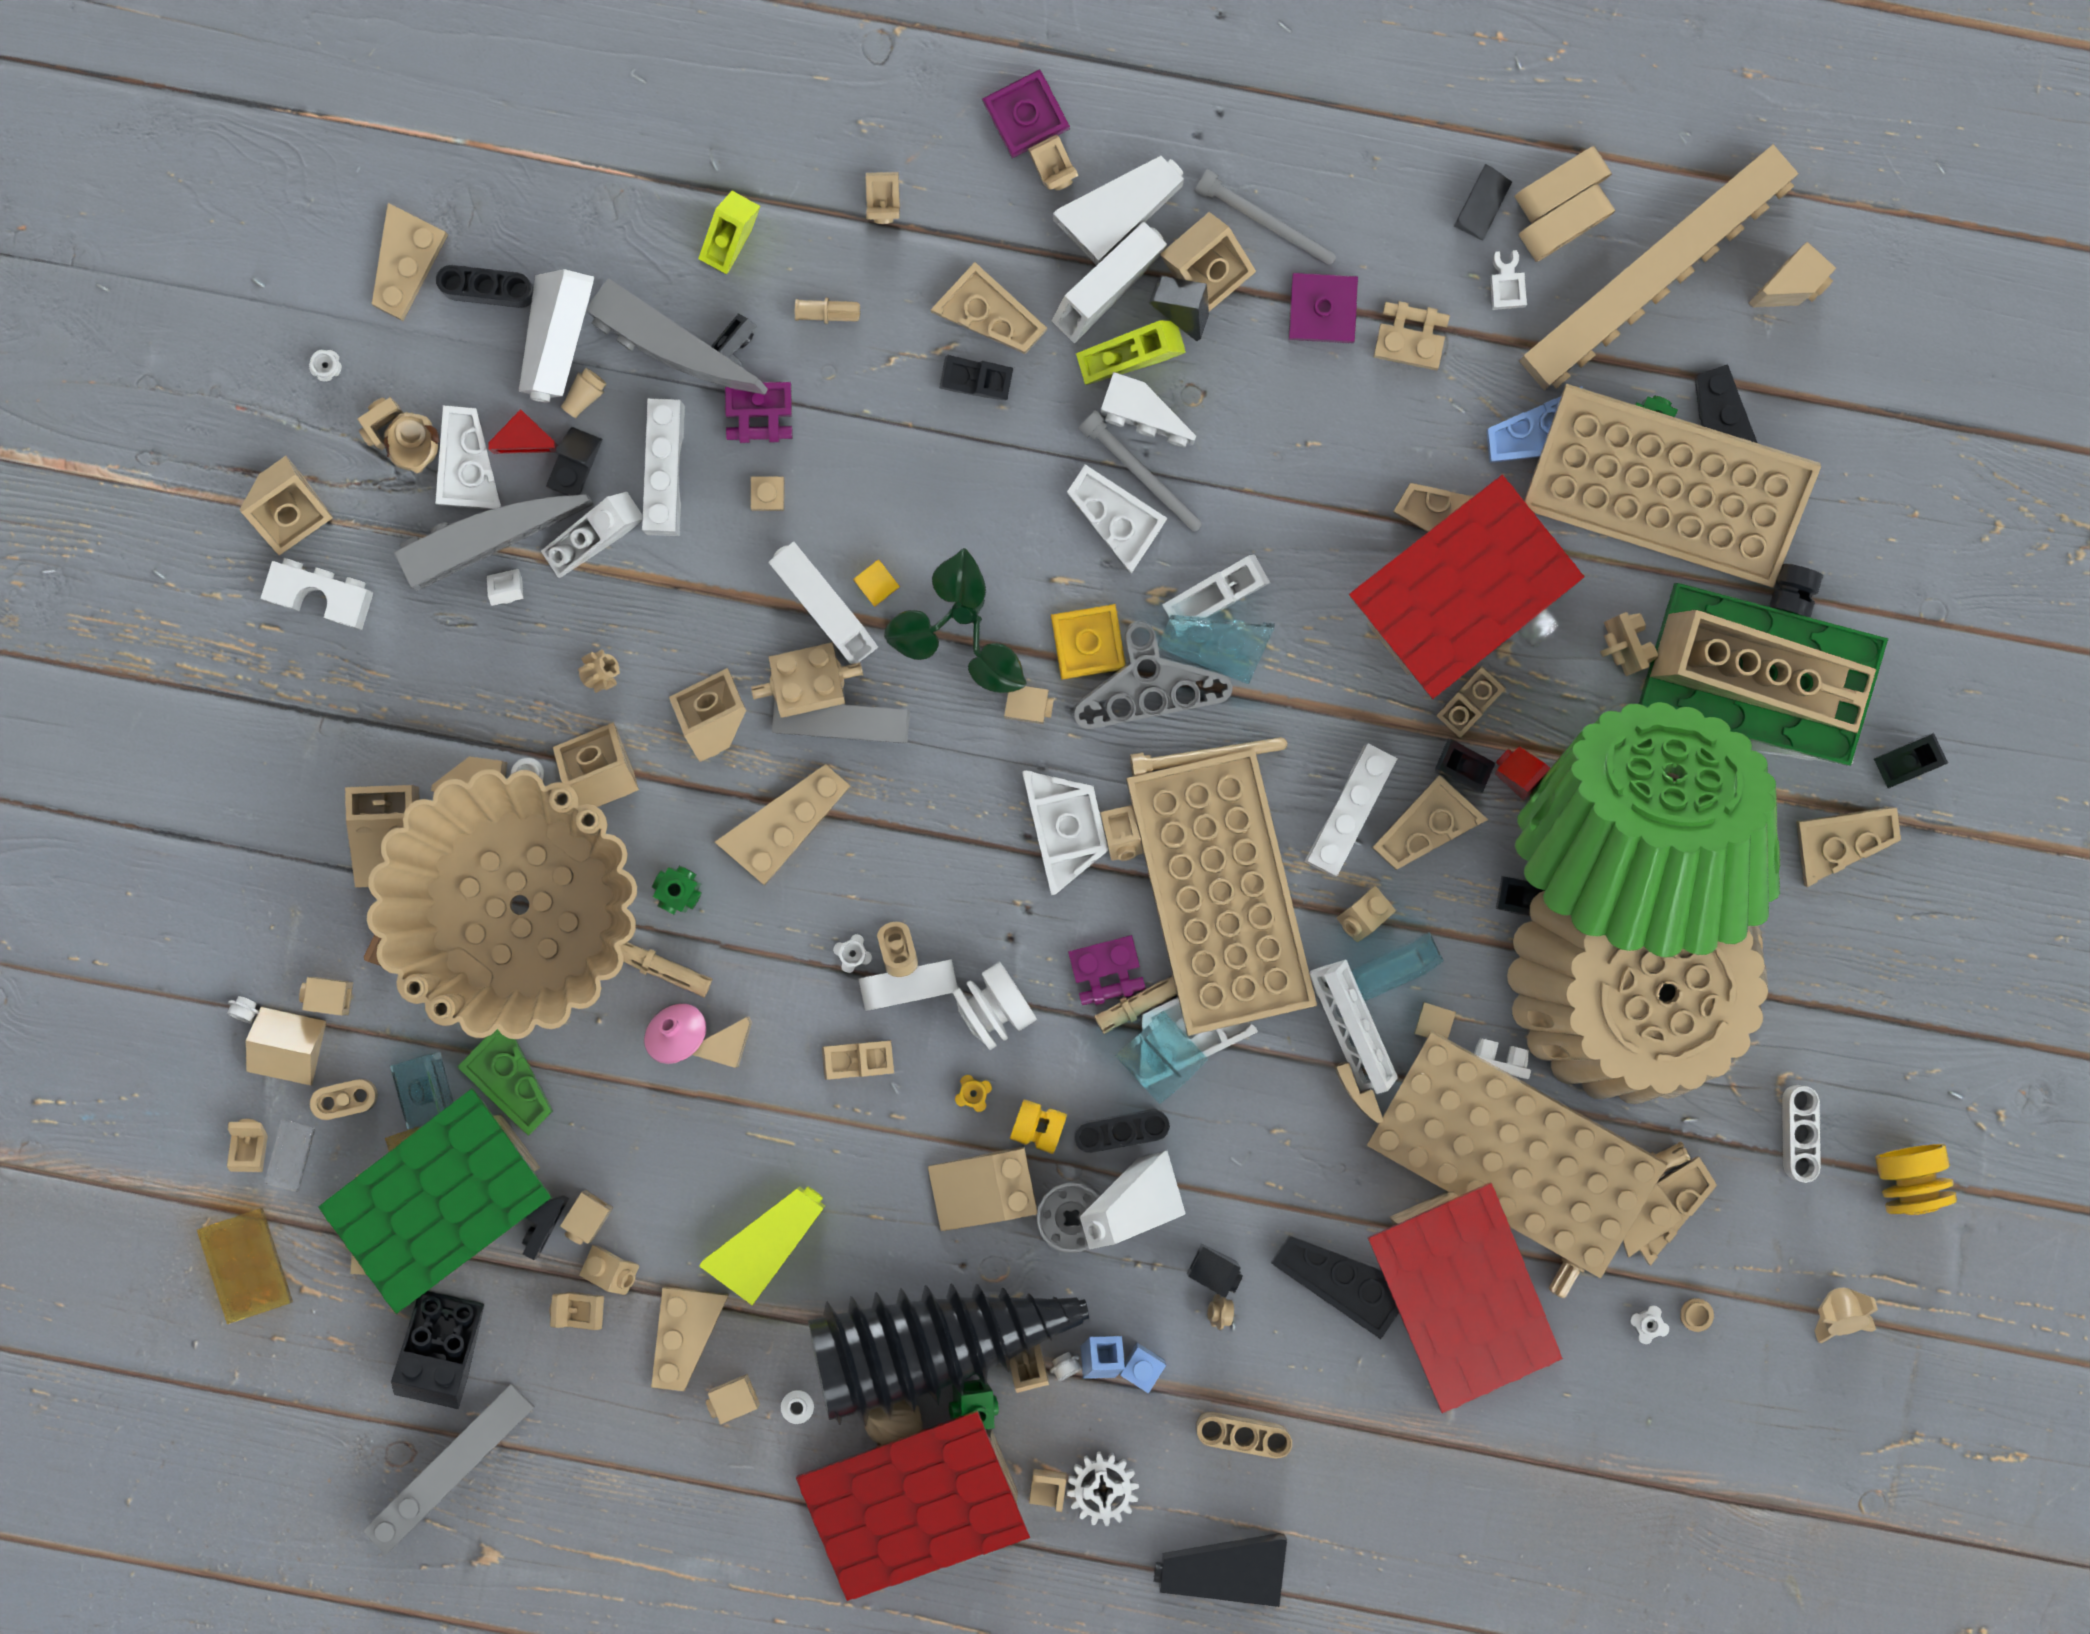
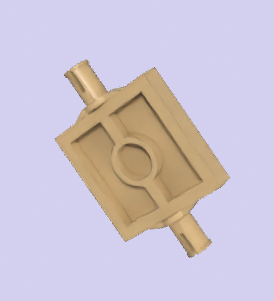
M833 642L769 656L771 668L770 683L751 686L754 700L773 695L781 718L845 704L843 694L844 679L863 676L861 662L841 666L836 658Z

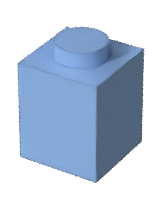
M1122 1336L1089 1337L1080 1346L1083 1379L1115 1378L1125 1369Z
M1136 1343L1124 1362L1125 1369L1120 1373V1376L1149 1394L1166 1367V1362L1152 1351Z

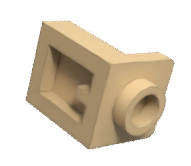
M1132 805L1100 812L1112 861L1131 860L1143 853Z

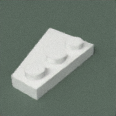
M1084 465L1067 491V494L1130 574H1132L1168 518L1087 465Z

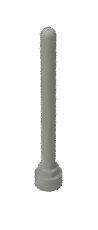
M1209 169L1205 171L1194 192L1204 198L1206 196L1212 199L1214 196L1327 265L1335 262L1336 257L1333 252L1221 185L1222 181L1217 179L1219 175Z
M1095 410L1078 429L1087 438L1089 436L1093 440L1097 438L1190 530L1198 531L1201 528V521L1106 429L1105 418Z

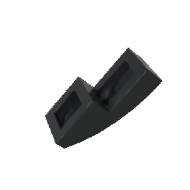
M947 355L944 360L939 389L1006 401L1008 399L1013 368L986 361L976 362Z

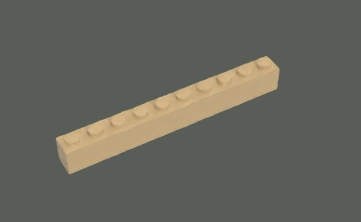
M1772 144L1529 350L1519 362L1544 391L1551 385L1557 389L1571 377L1567 372L1576 364L1582 368L1596 356L1592 350L1601 342L1606 347L1621 334L1617 330L1627 321L1631 326L1646 313L1642 308L1652 300L1656 305L1671 292L1667 286L1674 280L1681 284L1695 272L1692 265L1700 258L1707 262L1720 250L1717 246L1720 241L1725 237L1729 241L1733 240L1745 229L1742 223L1751 216L1755 221L1770 207L1766 202L1776 195L1780 200L1795 186L1791 181L1799 173L1775 145Z

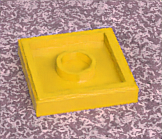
M1116 604L1051 614L1061 680L1114 672L1126 665Z

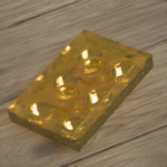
M263 1208L197 1229L227 1324L293 1302Z

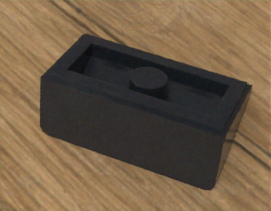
M1485 164L1454 227L1483 241L1512 181L1493 167Z

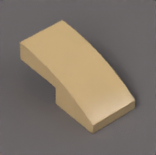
M891 1040L822 1047L825 1080L894 1073Z
M1349 1062L1334 1065L1339 1080L1357 1107L1374 1122H1383L1384 1120L1373 1090L1368 1089L1359 1092Z

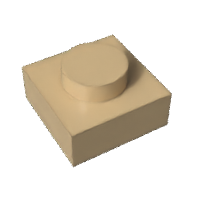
M751 477V511H784L785 478Z

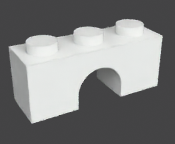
M286 558L283 559L282 564L272 561L260 599L300 611L305 596L312 591L319 590L325 594L327 599V608L323 618L356 629H363L373 592L364 589L365 582L349 577L346 578L345 583L334 580L335 573L316 567L314 573L302 570V563Z

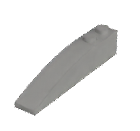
M609 278L586 308V311L594 318L591 324L606 335L610 331L617 334L616 341L630 351H633L636 347L648 356L673 369L725 387L764 395L768 390L757 377Z
M587 494L548 497L514 503L481 512L450 525L448 522L438 524L429 530L430 535L422 539L416 536L400 544L401 549L395 551L394 554L410 587L419 591L594 504Z
M511 1384L362 1532L387 1555L535 1406Z

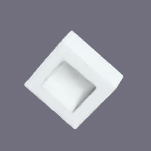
M519 569L487 576V592L491 606L502 603L508 604L515 600L524 599L523 583Z

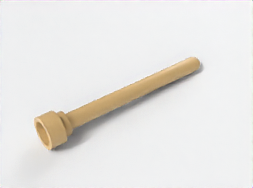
M1279 737L1151 758V755H1144L1143 752L1130 754L1132 775L1138 776L1155 770L1177 767L1255 749L1256 754L1281 751L1286 749L1287 740Z

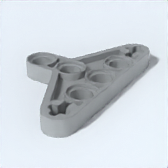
M1136 621L1131 623L1125 632L1130 662L1082 698L1075 705L1074 718L1080 727L1095 729L1218 704L1226 701L1231 696L1233 685L1230 679L1221 672L1161 657L1153 628L1144 621ZM1138 627L1146 628L1150 634L1148 642L1142 646L1135 645L1131 640L1132 631ZM1145 659L1153 661L1156 665L1155 673L1148 678L1140 676L1137 672L1138 664ZM1214 679H1218L1221 684H1226V688L1221 689V695L1216 696L1213 691L1203 692L1206 699L1200 700V690L1196 681L1203 680V688L1213 686ZM1182 685H1189L1194 690V697L1188 703H1181L1176 698V691ZM1158 692L1162 696V703L1157 709L1150 710L1145 707L1144 697L1147 693ZM1118 698H1124L1130 703L1129 712L1124 716H1117L1111 710L1112 703ZM1107 700L1106 711L1110 717L1109 719L1103 720V713L1093 715L1092 722H1087L1085 717H1079V713L1084 712V706L1090 705L1092 710L1102 709L1099 701Z

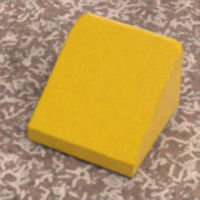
M879 559L853 579L874 607L900 588Z

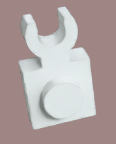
M1517 250L1511 252V263L1504 264L1501 261L1500 251L1495 252L1493 256V265L1499 271V274L1491 275L1492 310L1525 308L1527 306L1525 274L1515 273V267L1519 262Z

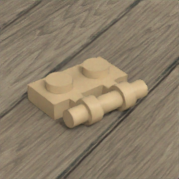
M1399 301L1398 304L1385 302L1383 315L1393 316L1395 319L1393 326L1380 324L1373 358L1437 371L1440 365L1445 336L1432 333L1434 325L1447 328L1450 315L1438 313V309L1427 307V310L1409 307V303ZM1405 319L1422 322V332L1404 328Z

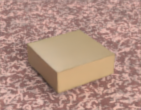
M1423 1002L1414 1034L1428 1038L1431 1031H1434L1448 1039L1456 1012Z

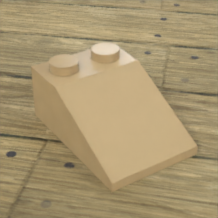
M1025 1146L928 1166L941 1231L1007 1221L1037 1214L1038 1209Z

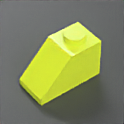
M731 191L715 209L698 259L727 274L748 239L761 206Z

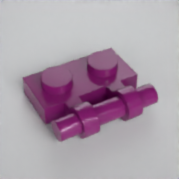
M762 382L768 388L765 395L725 387L726 417L739 418V427H726L727 440H739L740 443H750V440L769 439V443L780 442V439H793L792 426H779V417H792L791 382ZM750 417H768V426L750 427Z
M1132 935L1068 951L1076 983L1089 980L1091 990L1079 993L1082 1006L1095 1003V1006L1104 1004L1107 999L1122 995L1128 998L1134 996V992L1146 989L1143 977L1130 980L1127 970L1140 967ZM1118 973L1120 983L1101 987L1100 977Z

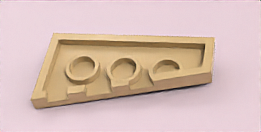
M825 764L716 840L715 843L758 881L766 885L851 786Z

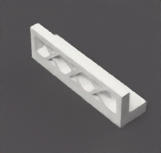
M1347 960L1311 970L1309 972L1311 981L1345 1058L1350 1064L1360 1092L1374 1088L1376 1094L1388 1091L1398 1079V1076ZM1321 976L1325 977L1329 988L1325 987ZM1336 1006H1338L1342 1018L1338 1016ZM1349 1036H1351L1355 1047L1351 1046L1348 1039ZM1362 1065H1364V1068L1370 1080H1366V1077L1361 1068Z

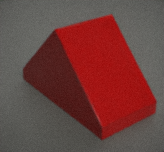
M521 409L488 442V449L493 454L555 453L558 444Z

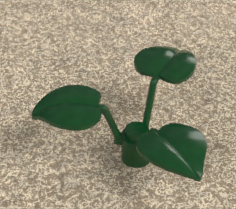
M963 548L957 554L942 562L932 576V585L937 595L946 602H955L952 609L933 626L930 625L928 616L921 611L908 610L899 613L887 625L884 637L890 646L904 656L914 660H924L933 656L938 649L939 639L934 632L938 631L951 618H954L960 624L973 623V652L977 657L973 658L968 664V671L973 680L982 688L993 692L1008 693L1020 690L1026 686L1027 682L1017 655L1009 647L998 643L987 644L983 647L982 651L979 648L982 618L978 614L984 606L986 585L976 561L969 551Z

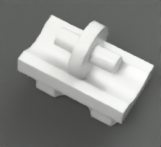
M1483 1038L1479 1039L1474 1051L1475 1055L1512 1076L1529 1079L1531 1070L1526 1069L1529 1050L1510 1046L1506 1063L1495 1061L1499 1043Z

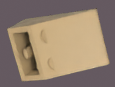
M418 786L345 787L346 825L355 888L368 887V878L371 871L378 864L385 862L381 855L382 840L389 831L404 827L403 816L405 810L411 803L420 800Z

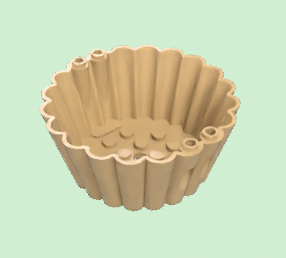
M484 769L474 774L468 784L458 779L442 782L434 792L433 801L421 799L411 803L404 812V827L389 831L383 838L381 855L385 862L378 864L371 871L368 878L369 890L377 901L370 906L367 912V924L371 932L381 938L376 952L379 964L389 973L398 974L396 983L401 997L410 1003H425V1011L429 1019L435 1024L450 1026L459 1022L462 1030L474 1038H485L492 1035L498 1029L503 1036L509 1039H521L528 1036L536 1024L545 1029L559 1028L569 1019L571 1008L584 1009L595 1004L600 997L602 989L600 981L615 977L622 969L624 960L619 946L626 944L633 937L636 930L635 918L627 907L633 903L637 896V884L633 876L622 869L627 861L628 853L626 846L615 835L606 834L607 819L602 810L589 804L579 805L578 795L571 786L562 782L551 783L545 786L542 779L536 773L529 770L517 771L506 779L502 773L494 769ZM520 895L526 897L529 901V909L522 915L516 914L512 909L513 899Z
M1545 891L1540 892L1533 898L1530 904L1532 921L1521 925L1514 934V949L1520 957L1510 965L1507 979L1512 990L1519 994L1512 1006L1513 1018L1519 1026L1530 1030L1527 1037V1046L1530 1052L1541 1060H1551V1069L1558 1081L1565 1084L1582 1083L1584 1091L1594 1099L1603 1100L1619 1096L1624 1102L1635 1105L1658 1097L1666 1099L1675 1098L1697 1089L1704 1082L1724 1075L1730 1068L1731 1058L1741 1057L1748 1051L1750 1047L1749 1034L1757 1031L1763 1023L1761 1004L1764 1003L1768 995L1762 932L1758 926H1748L1747 936L1740 943L1725 944L1718 941L1717 948L1707 955H1696L1682 949L1679 954L1673 957H1660L1649 952L1644 946L1634 951L1621 950L1613 946L1608 941L1606 935L1589 936L1581 933L1573 925L1571 915H1561L1547 907L1543 898ZM1663 984H1673L1676 990L1674 998L1667 1002L1661 1001L1659 999V992Z

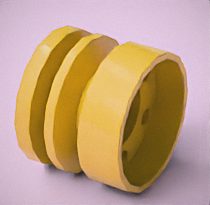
M1945 1144L1908 1147L1885 1152L1875 1157L1879 1179L1896 1180V1185L1882 1191L1883 1197H1899V1199L1885 1204L1887 1213L1919 1215L1937 1211L1942 1207L1957 1202L1956 1192H1940V1190L1952 1187L1954 1185L1953 1179L1937 1178L1936 1173L1950 1167Z

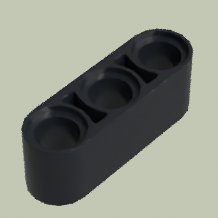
M446 265L436 275V284L439 290L447 298L454 301L516 308L527 307L532 302L534 286L524 274L518 272ZM452 276H459L461 278L460 285L454 290L446 289L447 280ZM493 280V288L490 292L479 293L478 288L482 281ZM518 283L526 284V290L522 296H511V290L514 285Z
M1150 1109L1083 1122L1076 1128L1074 1139L1080 1150L1086 1153H1093L1158 1141L1168 1134L1170 1123L1162 1111ZM1158 1116L1162 1118L1164 1126L1159 1133L1151 1134L1145 1129V1122L1149 1117ZM1126 1122L1131 1126V1134L1128 1138L1119 1140L1113 1136L1112 1129L1116 1123ZM1086 1128H1093L1099 1134L1098 1141L1092 1146L1084 1145L1080 1141V1134Z

